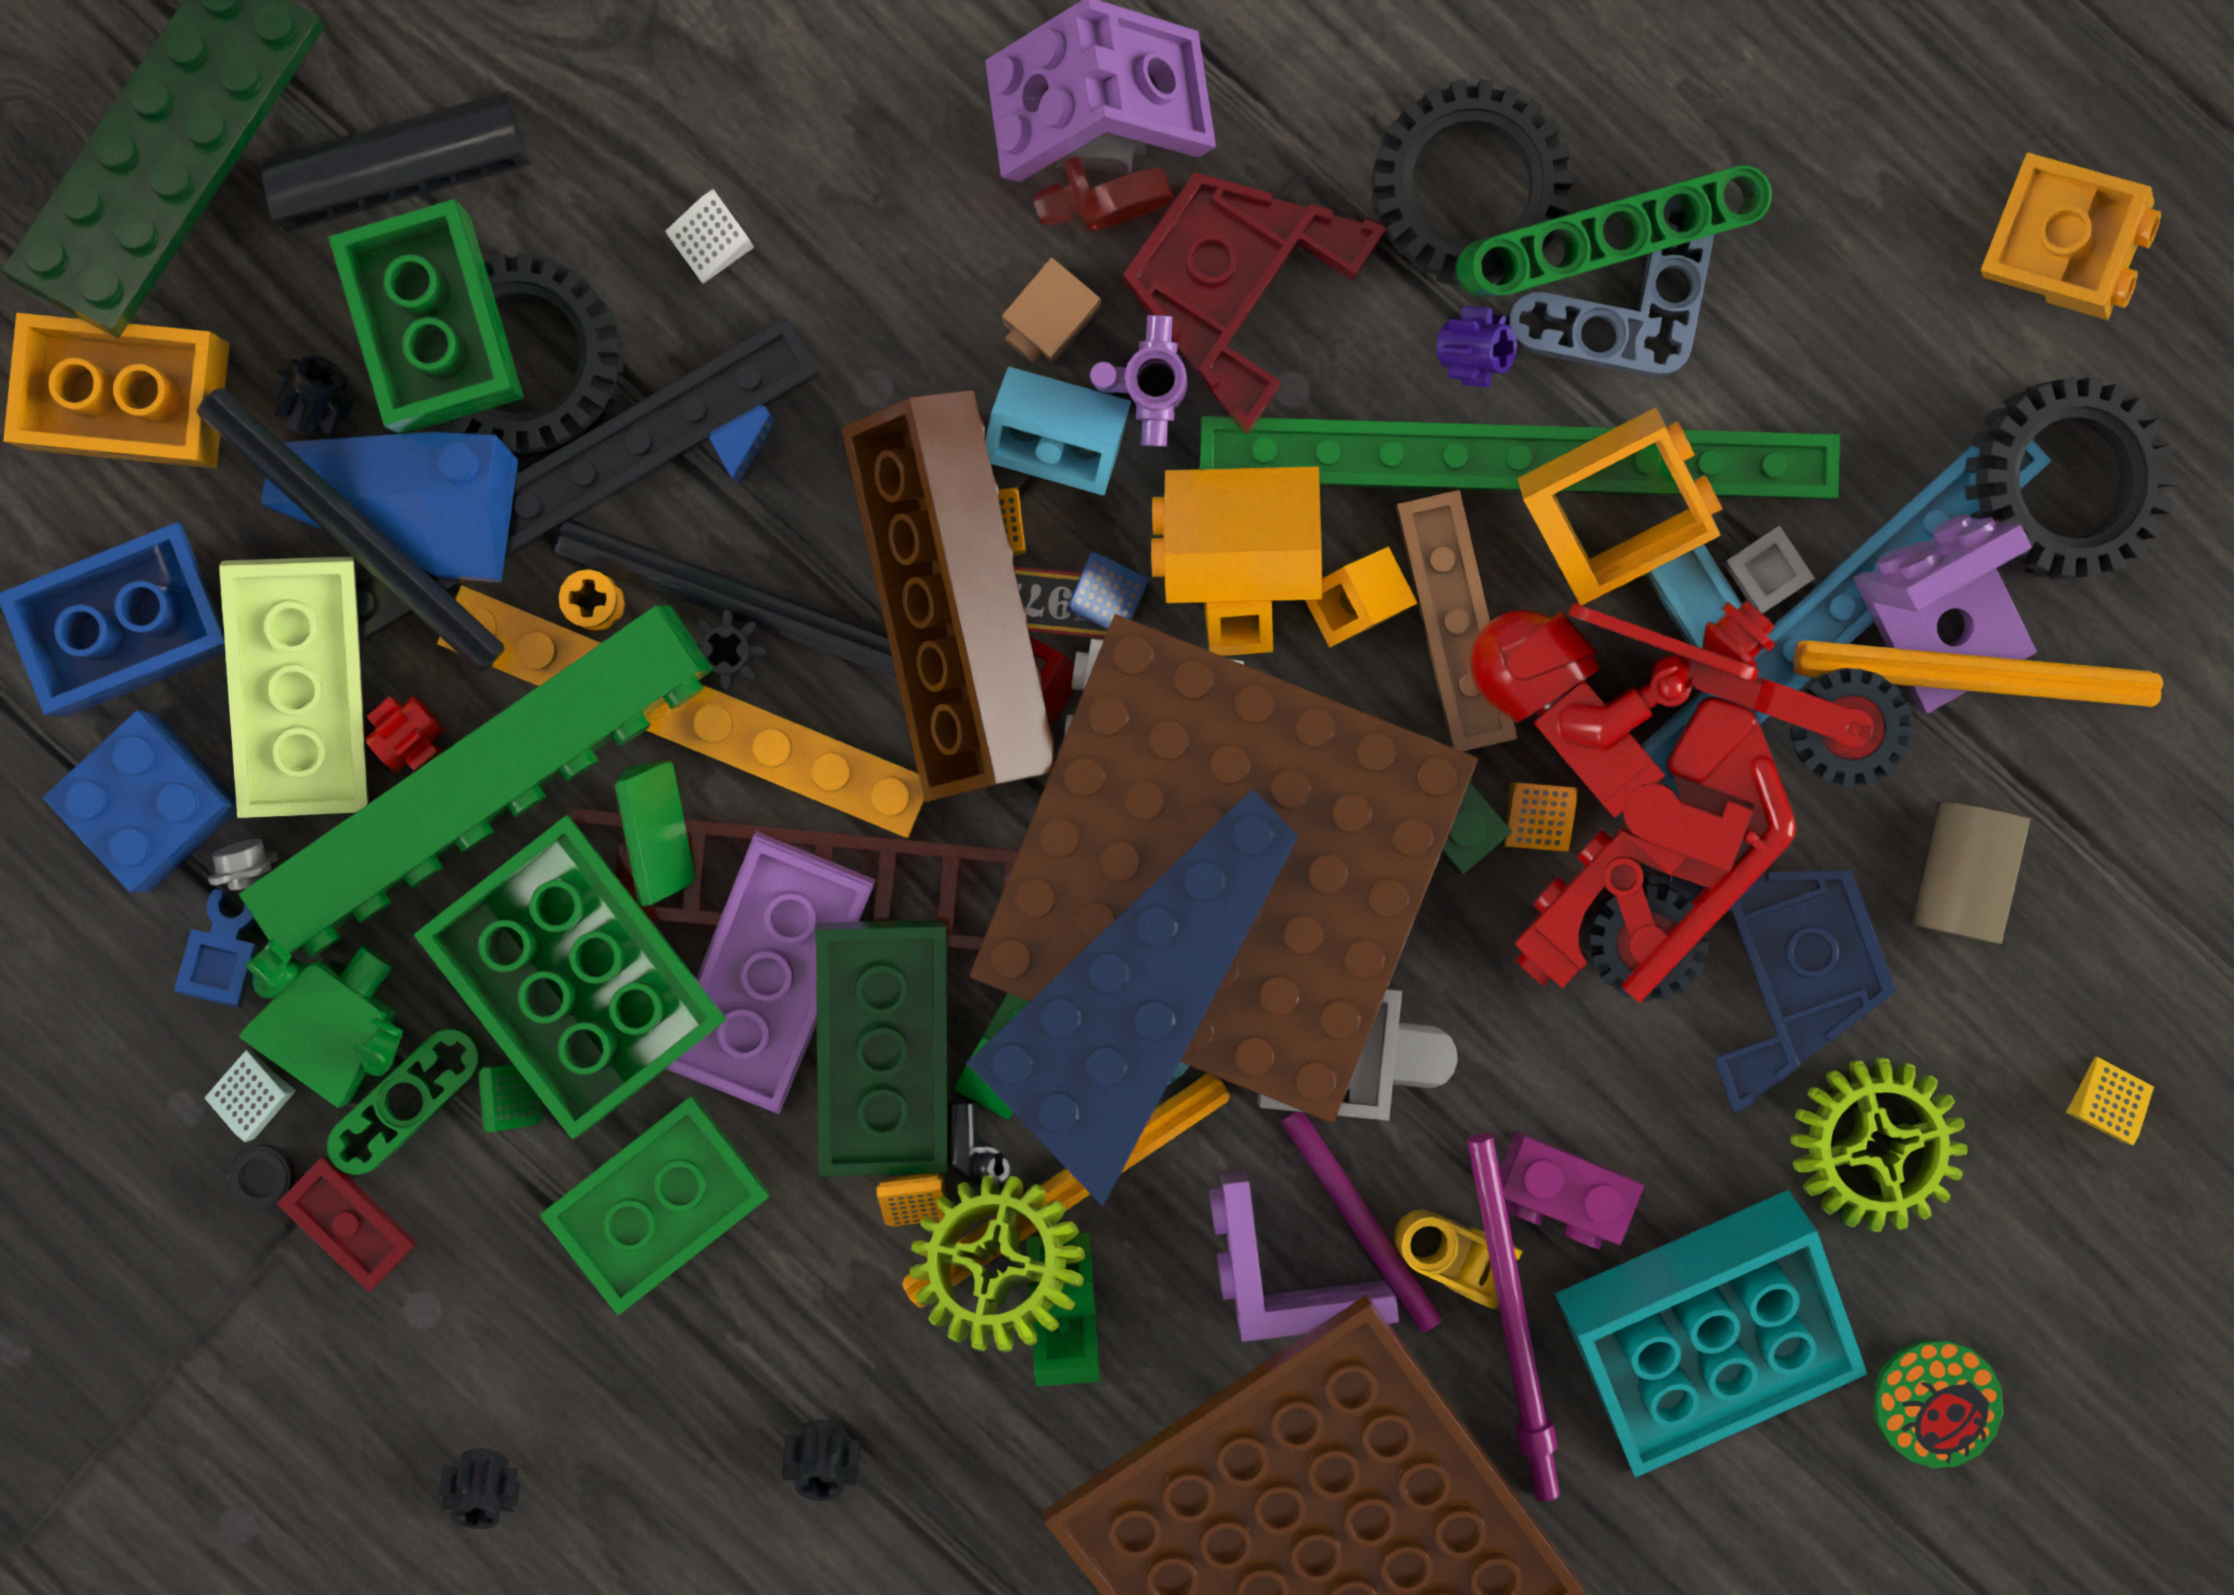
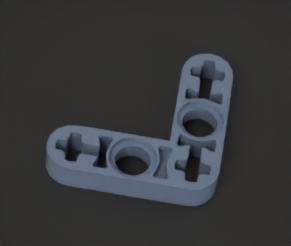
M1671 198L1665 204L1663 210L1664 219L1672 230L1678 231V226L1669 224V217H1677L1683 209L1680 203ZM1714 235L1686 242L1684 254L1696 253V262L1682 255L1662 256L1661 250L1649 253L1637 311L1545 292H1532L1522 296L1513 305L1507 317V325L1513 329L1516 336L1517 348L1532 354L1651 378H1665L1674 374L1687 362L1692 350ZM1676 246L1666 248V250L1672 252ZM1677 269L1688 277L1690 293L1686 300L1679 303H1670L1658 294L1656 279L1661 271ZM1534 307H1540L1544 309L1543 318L1546 321L1563 324L1566 320V311L1576 313V318L1568 332L1569 347L1558 344L1564 333L1562 331L1546 329L1540 334L1538 339L1528 337L1529 326L1519 323V316H1528ZM1650 309L1664 316H1685L1684 325L1674 320L1669 326L1667 343L1670 346L1677 347V355H1669L1662 364L1653 362L1654 351L1644 348L1645 341H1652L1658 335L1662 317L1649 318ZM1602 318L1614 327L1616 341L1611 350L1604 353L1594 352L1584 345L1581 339V329L1587 320Z

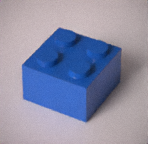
M140 710L134 712L42 798L129 893L152 892L237 813L236 796L159 713Z

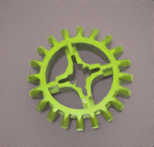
M1876 1058L1870 1077L1868 1068L1863 1061H1851L1849 1065L1850 1083L1839 1071H1829L1826 1077L1833 1092L1828 1095L1819 1088L1811 1087L1807 1094L1811 1100L1820 1105L1818 1110L1814 1114L1805 1109H1798L1795 1114L1796 1119L1811 1125L1809 1134L1796 1133L1791 1135L1790 1142L1792 1145L1809 1148L1810 1152L1809 1155L1799 1157L1793 1161L1794 1169L1798 1172H1817L1806 1181L1803 1189L1811 1196L1828 1190L1821 1201L1820 1209L1832 1215L1844 1205L1842 1222L1850 1227H1856L1865 1213L1867 1228L1873 1232H1881L1885 1225L1886 1214L1888 1213L1889 1219L1895 1228L1899 1230L1906 1229L1909 1222L1907 1208L1910 1207L1912 1212L1919 1218L1928 1219L1932 1215L1931 1209L1925 1200L1928 1195L1943 1203L1950 1199L1949 1192L1939 1185L1942 1177L1945 1176L1952 1180H1960L1963 1177V1172L1957 1167L1948 1165L1950 1155L1962 1156L1967 1154L1966 1144L1949 1141V1134L1959 1132L1965 1128L1964 1120L1959 1117H1942L1943 1114L1952 1108L1955 1100L1946 1093L1930 1099L1936 1090L1938 1080L1931 1075H1925L1914 1083L1916 1068L1912 1064L1901 1063L1893 1075L1890 1060ZM1888 1092L1901 1096L1915 1109L1922 1123L1893 1125L1887 1116L1885 1108L1879 1107L1875 1093ZM1856 1101L1857 1107L1853 1108L1855 1115L1853 1131L1848 1137L1834 1142V1146L1831 1147L1832 1134L1838 1119ZM1875 1131L1896 1138L1890 1140L1891 1145L1889 1149L1882 1148L1886 1152V1155L1882 1158L1869 1152L1861 1151L1867 1149L1868 1140L1875 1141L1871 1137ZM1926 1142L1924 1157L1919 1169L1901 1187L1900 1183L1905 1181L1903 1176L1905 1158L1910 1152L1924 1147ZM1843 1164L1850 1166L1865 1164L1871 1173L1872 1180L1879 1183L1882 1195L1867 1196L1853 1192L1841 1180L1835 1167Z
M989 1175L983 1177L981 1196H977L972 1186L967 1182H963L958 1185V1194L962 1201L959 1205L956 1206L944 1196L938 1198L936 1204L946 1214L940 1223L927 1216L921 1219L920 1225L932 1233L933 1236L930 1243L922 1240L913 1241L912 1251L927 1257V1263L911 1267L910 1276L915 1280L930 1281L928 1285L916 1293V1300L922 1305L937 1303L928 1319L937 1327L951 1321L948 1337L957 1343L964 1340L971 1332L972 1348L978 1351H985L990 1344L994 1332L997 1348L1002 1352H1010L1014 1344L1013 1331L1017 1330L1021 1340L1031 1346L1037 1342V1334L1032 1325L1033 1323L1039 1321L1046 1329L1054 1331L1058 1328L1059 1324L1056 1318L1049 1313L1052 1306L1056 1304L1064 1310L1071 1311L1075 1305L1074 1301L1065 1294H1062L1061 1291L1064 1284L1073 1287L1082 1286L1083 1276L1072 1270H1067L1066 1265L1083 1260L1085 1252L1078 1246H1063V1244L1073 1239L1079 1233V1229L1072 1221L1057 1224L1066 1208L1058 1200L1043 1206L1046 1190L1037 1184L1029 1188L1023 1196V1182L1018 1177L1010 1176L1000 1194L997 1180ZM997 1214V1219L989 1221L988 1229L979 1241L972 1244L957 1243L962 1234L975 1222L987 1216ZM1018 1215L1030 1219L1038 1229L1044 1243L1045 1263L1035 1261L1021 1254L1019 1248L1021 1233L1015 1229ZM1000 1249L1001 1254L1023 1269L1008 1266L1004 1273L997 1269L999 1277L994 1278L992 1272L973 1260V1258L987 1261L991 1254L997 1258L996 1250ZM950 1264L972 1271L975 1279L973 1295L979 1298L976 1313L970 1312L958 1299L952 1286ZM1040 1282L1034 1293L1023 1304L1011 1311L997 1314L998 1306H1005L1007 1296L1015 1286L1022 1283L1038 1284Z

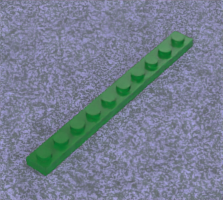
M1201 416L1200 470L1319 466V486L1521 492L1517 478L1614 428L1259 418L1247 435L1237 427L1230 417ZM1683 430L1695 456L1685 460V464L1694 480L1706 475L1717 497L1834 501L1839 498L1840 434ZM1655 442L1557 492L1682 496Z

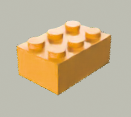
M16 313L3 442L29 451L217 469L220 435L198 416L197 408L210 392L216 388L225 389L230 343L210 331L128 324L118 339L82 319Z

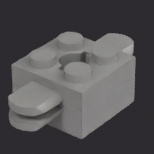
M1387 988L1338 1111V1116L1389 1121L1393 1085L1435 1088L1445 1084L1455 1071L1458 1062L1457 1049L1448 1034L1435 1026L1399 1023L1402 991L1397 988ZM1259 1093L1257 1094V1103L1260 1108L1304 1112Z

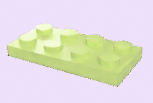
M354 557L221 561L219 569L237 818L358 812L369 804Z

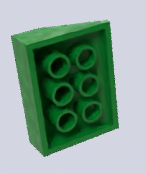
M569 815L563 817L414 934L418 942L572 1140L594 1127L728 1020Z

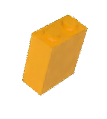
M1319 466L1165 470L1164 497H1152L1153 535H1164V538L1151 539L1152 577H1165L1166 603L1322 599Z

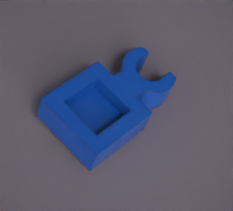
M214 889L207 901V914L213 922L210 933L191 929L174 991L180 995L241 1009L251 974L244 964L256 956L258 949L254 943L241 941L243 932L248 931L254 926L256 920L245 903L244 910L239 916L235 918L225 917L222 908L226 900V894L222 890Z

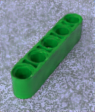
M1736 166L1477 240L1466 246L1460 254L1456 265L1457 277L1461 286L1471 295L1480 298L1508 295L1751 224L1761 219L1770 207L1772 200L1771 185L1767 177L1759 169L1751 166ZM1729 181L1735 182L1743 193V204L1737 214L1728 209L1724 201V190ZM1670 198L1680 203L1684 211V220L1678 231L1672 230L1664 219L1663 210ZM1610 215L1620 220L1624 227V239L1618 249L1612 248L1603 236V226L1605 220ZM1549 232L1556 234L1564 244L1565 254L1562 262L1557 267L1550 265L1542 253V244ZM1488 250L1498 253L1504 262L1505 271L1503 278L1496 285L1488 282L1481 272L1482 258Z

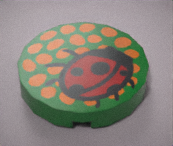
M1944 1339L1916 1340L1895 1351L1879 1370L1874 1385L1876 1387L1873 1403L1874 1420L1885 1441L1907 1460L1930 1468L1958 1467L1981 1455L1996 1437L2004 1413L2002 1387L1991 1366L1969 1347Z

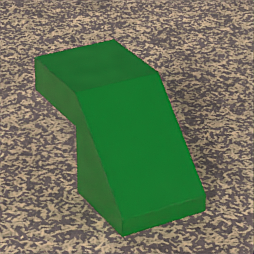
M1078 1233L1073 1239L1063 1244V1246H1078L1085 1252L1083 1260L1066 1265L1067 1270L1077 1272L1084 1278L1082 1286L1073 1287L1064 1284L1061 1293L1074 1301L1073 1309L1067 1311L1056 1304L1052 1306L1049 1313L1056 1318L1059 1324L1058 1328L1054 1331L1046 1329L1039 1321L1032 1324L1037 1334V1342L1033 1344L1036 1387L1100 1382L1090 1233ZM1027 1237V1257L1045 1263V1248L1042 1237ZM1040 1282L1038 1284L1028 1283L1029 1297L1034 1293Z

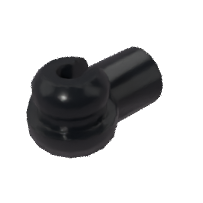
M947 1103L948 1162L978 1187H981L983 1177L989 1175L997 1180L999 1186L1005 1183L1011 1172L1010 1161L1006 1155L999 1152L978 1135V1103Z

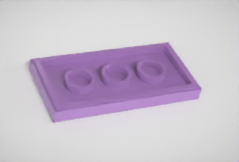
M756 831L696 978L728 1020L669 1066L667 1070L780 1114L816 1026L815 923L859 922L876 879Z

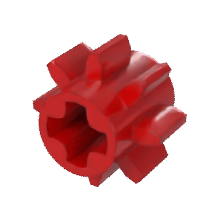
M389 696L367 715V718L376 729L365 738V741L378 758L396 774L408 764L416 772L443 753V750L434 741L446 732V729L432 711L416 696H412L403 705L397 698L394 697L392 699Z

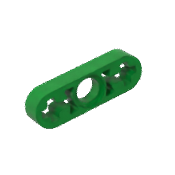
M448 1028L431 1035L333 1128L327 1142L328 1155L332 1163L342 1172L351 1175L364 1174L380 1167L478 1074L483 1064L484 1053L477 1037L462 1028ZM442 1042L449 1047L461 1043L466 1051L460 1059L466 1067L463 1072L457 1068L446 1070L434 1081L437 1085L444 1087V1091L438 1096L432 1082L424 1075L414 1071V1067L420 1062L424 1072L432 1070L444 1057L439 1049ZM399 1083H410L416 1086L422 1094V1109L413 1119H402L396 1116L389 1106L390 1092ZM374 1107L380 1121L387 1127L397 1131L398 1134L392 1139L387 1129L381 1131L367 1146L373 1154L370 1159L364 1155L352 1159L346 1152L351 1145L350 1138L346 1134L350 1130L357 1135L372 1127L378 1119L369 1115L368 1110Z

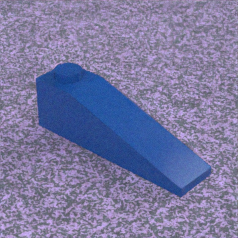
M424 432L283 442L425 573L439 579L502 582L518 459L496 435ZM265 477L261 500L263 506L324 531Z

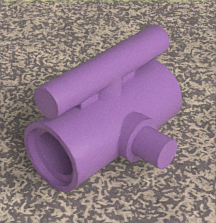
M1147 316L1146 341L1139 342V352L1133 355L1127 367H1114L1110 363L1099 362L1093 366L1090 373L1091 380L1098 392L1113 395L1116 392L1129 393L1136 405V419L1142 420V446H1167L1168 421H1174V410L1180 406L1187 393L1188 384L1185 366L1176 354L1178 343L1171 342L1173 317ZM1155 366L1165 367L1175 376L1172 389L1160 397L1148 396L1139 388L1142 374L1147 369Z

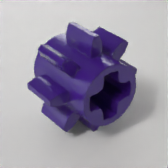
M1463 306L1462 319H1449L1443 325L1437 339V356L1441 365L1448 368V378L1461 379L1463 386L1488 388L1491 386L1492 374H1504L1510 369L1515 360L1517 341L1513 329L1505 324V315H1493L1491 307Z

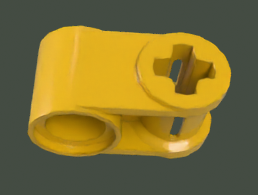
M1425 1209L1411 1211L1400 1219L1393 1236L1394 1244L1401 1258L1418 1273L1445 1284L1449 1289L1489 1308L1497 1309L1498 1301L1484 1231L1474 1227L1468 1228ZM1422 1227H1437L1441 1233V1243L1437 1251L1427 1257L1414 1256L1411 1252L1410 1243L1415 1232ZM1514 1246L1516 1260H1519L1523 1250Z

